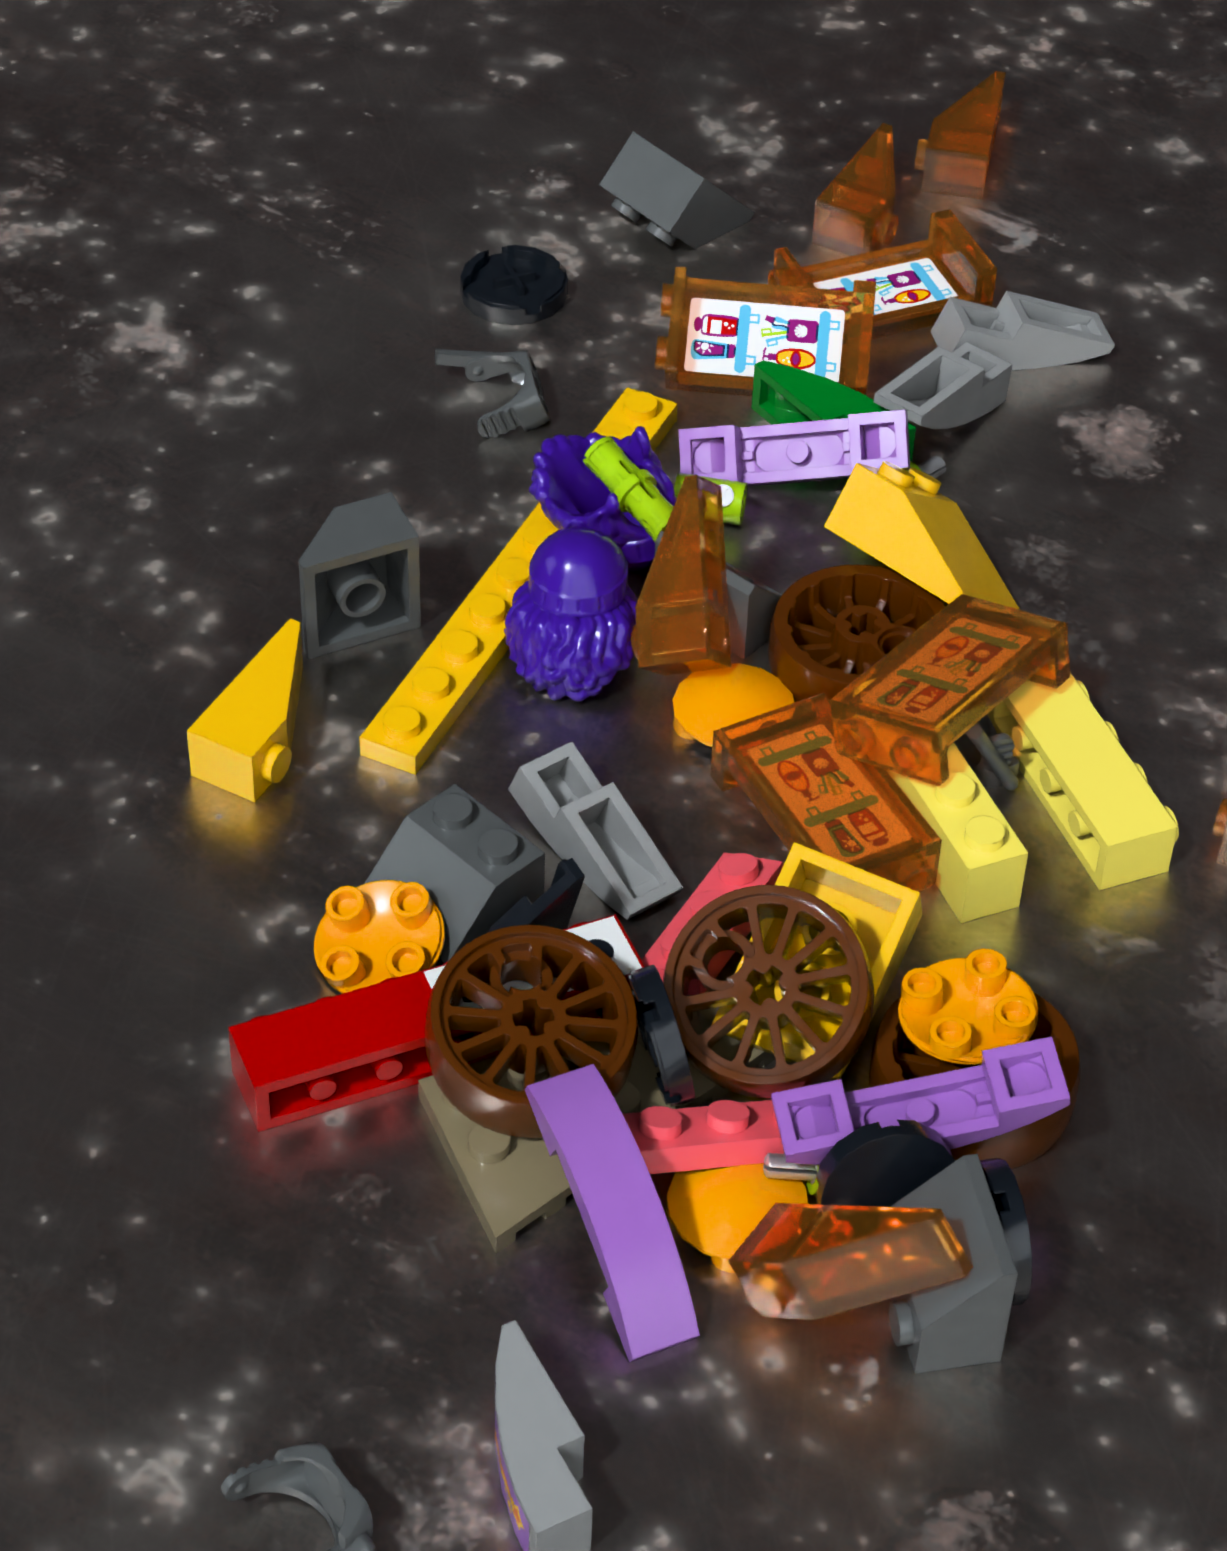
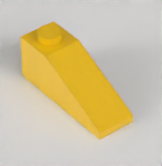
M290 618L187 730L191 776L254 803L272 783H278L285 776L292 758L291 748L303 672L301 622Z

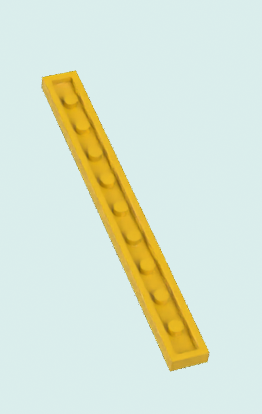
M627 387L593 432L606 437H616L621 440L626 436H632L635 428L642 426L648 434L652 450L655 451L677 421L678 403L654 396L648 392ZM540 502L359 737L361 756L416 775L508 651L509 647L506 645V635L504 634V629H506L505 618L512 607L514 593L529 580L530 561L538 546L548 536L559 530L545 516Z

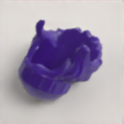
M638 426L635 428L632 436H626L621 440L612 437L624 451L625 455L639 469H647L657 480V489L682 514L680 504L675 496L673 484L668 475L663 471L658 456L652 450L645 428ZM593 432L586 437L558 434L554 435L553 438L545 439L541 444L542 452H538L533 456L535 469L532 472V484L529 487V492L540 502L545 516L559 530L570 527H587L604 533L621 547L628 561V571H642L654 567L655 542L629 512L621 511L616 494L611 493L607 486L583 463V459L586 458L584 455L589 447L597 440L606 436ZM685 527L682 530V532L677 536V538L682 539L685 532Z
M570 527L558 530L548 536L536 549L530 561L529 580L514 593L512 607L505 618V642L510 651L509 659L517 664V674L524 677L526 683H531L536 692L546 689L548 697L553 701L567 696L573 701L581 702L589 696L598 695L602 691L603 686L608 685L613 680L617 671L626 670L630 667V660L633 659L637 650L636 643L640 641L638 624L642 617V607L633 590L627 585L628 561L617 542L604 533L587 527Z

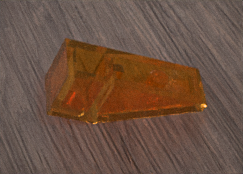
M995 71L933 119L928 140L919 138L914 169L924 171L921 191L983 199L1001 114L1006 72Z
M882 123L816 199L812 244L868 263L883 245L889 246L891 244L899 222L898 216L893 214L896 190L892 125Z
M698 475L686 476L684 478L635 606L636 625L631 633V645L633 653L638 660V667L666 676L732 667L722 489L720 485Z
M775 1203L728 1260L744 1287L746 1299L758 1311L761 1317L818 1320L966 1277L973 1268L941 1209Z

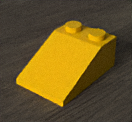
M883 461L880 468L856 463L824 525L825 528L962 613L1016 621L1021 610L957 503L938 492L942 485L940 481L918 469L911 467L909 471H906L887 461Z
M794 842L775 885L798 889L821 899L836 909L856 931L867 953L873 976L874 1006L872 1021L897 974L922 917L920 892ZM764 918L760 922L767 954L774 951L785 919ZM798 925L786 960L792 958L818 936L820 932L808 925ZM752 936L749 940L750 943H753ZM830 946L800 971L799 974L842 966L847 962L840 951H835ZM742 956L735 973L741 968L744 956ZM778 980L769 988L761 984L754 988L759 1005L768 997L778 1002L783 998ZM847 982L807 989L803 993L846 1006L850 1001L851 987ZM736 1004L719 1007L711 1026ZM802 1008L798 1014L823 1042H828L842 1023L839 1020ZM744 1019L726 1035L741 1041L748 1020ZM791 1024L780 1028L787 1061L797 1063L815 1053ZM760 1029L754 1047L774 1055L770 1030ZM848 1064L831 1079H841Z

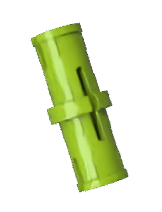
M603 437L589 447L584 455L586 458L583 459V463L607 486L611 493L616 494L621 511L629 512L644 527L654 542L661 530L675 537L682 532L685 527L683 524L686 523V518L660 493L656 487L657 480L647 469H639L625 455L624 451L612 437Z

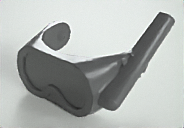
M435 349L434 359L436 365L464 367L465 375L471 381H484L509 373L513 383L522 385L519 392L508 403L479 418L477 428L478 433L482 437L496 438L500 434H506L510 430L517 429L520 425L524 432H527L551 420L543 396L542 383L528 350L486 352Z
M973 696L943 721V727L984 787L998 788L1004 786L1007 790H1015L1019 784L1016 775L1019 772L1020 762L1016 756H1013L1014 741L1008 734L996 732L982 702L978 697Z
M317 1441L306 1442L279 1449L274 1456V1460L269 1461V1459H265L260 1464L254 1462L249 1464L248 1468L244 1466L238 1468L237 1473H231L224 1479L221 1485V1493L229 1501L240 1500L258 1493H281L297 1497L310 1504L327 1520L333 1533L335 1546L327 1551H375L376 1549L375 1543L372 1540L373 1519L367 1501L359 1490L350 1484L338 1468L329 1450L322 1443Z

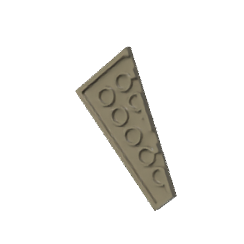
M719 1007L693 1012L691 1025L697 1034H702L711 1027ZM638 1027L637 1045L632 1066L626 1082L615 1097V1100L622 1114L642 1112V1110L652 1106H665L677 1109L697 1107L705 1101L711 1104L730 1091L707 1079L688 1061L693 1080L695 1100L674 1107H670L669 1104L666 1105L655 1081L656 1073L660 1072L659 1067H655L653 1058L648 1050H645ZM725 1035L712 1047V1050L726 1060L732 1061L736 1056L741 1041ZM582 1041L604 1055L610 1054L609 1043ZM754 1047L747 1067L754 1068L756 1066L764 1068L775 1060V1055ZM498 1055L469 1065L477 1073L484 1074ZM561 1056L569 1071L581 1068ZM509 1068L497 1085L515 1091H523L524 1074L517 1073ZM548 1070L535 1074V1083L552 1078ZM434 1076L418 1080L419 1099L496 1254L514 1242L516 1232L539 1216L546 1220L566 1206V1198L572 1194L558 1154L550 1157L543 1137H515L484 1128L464 1116L448 1101L438 1087Z

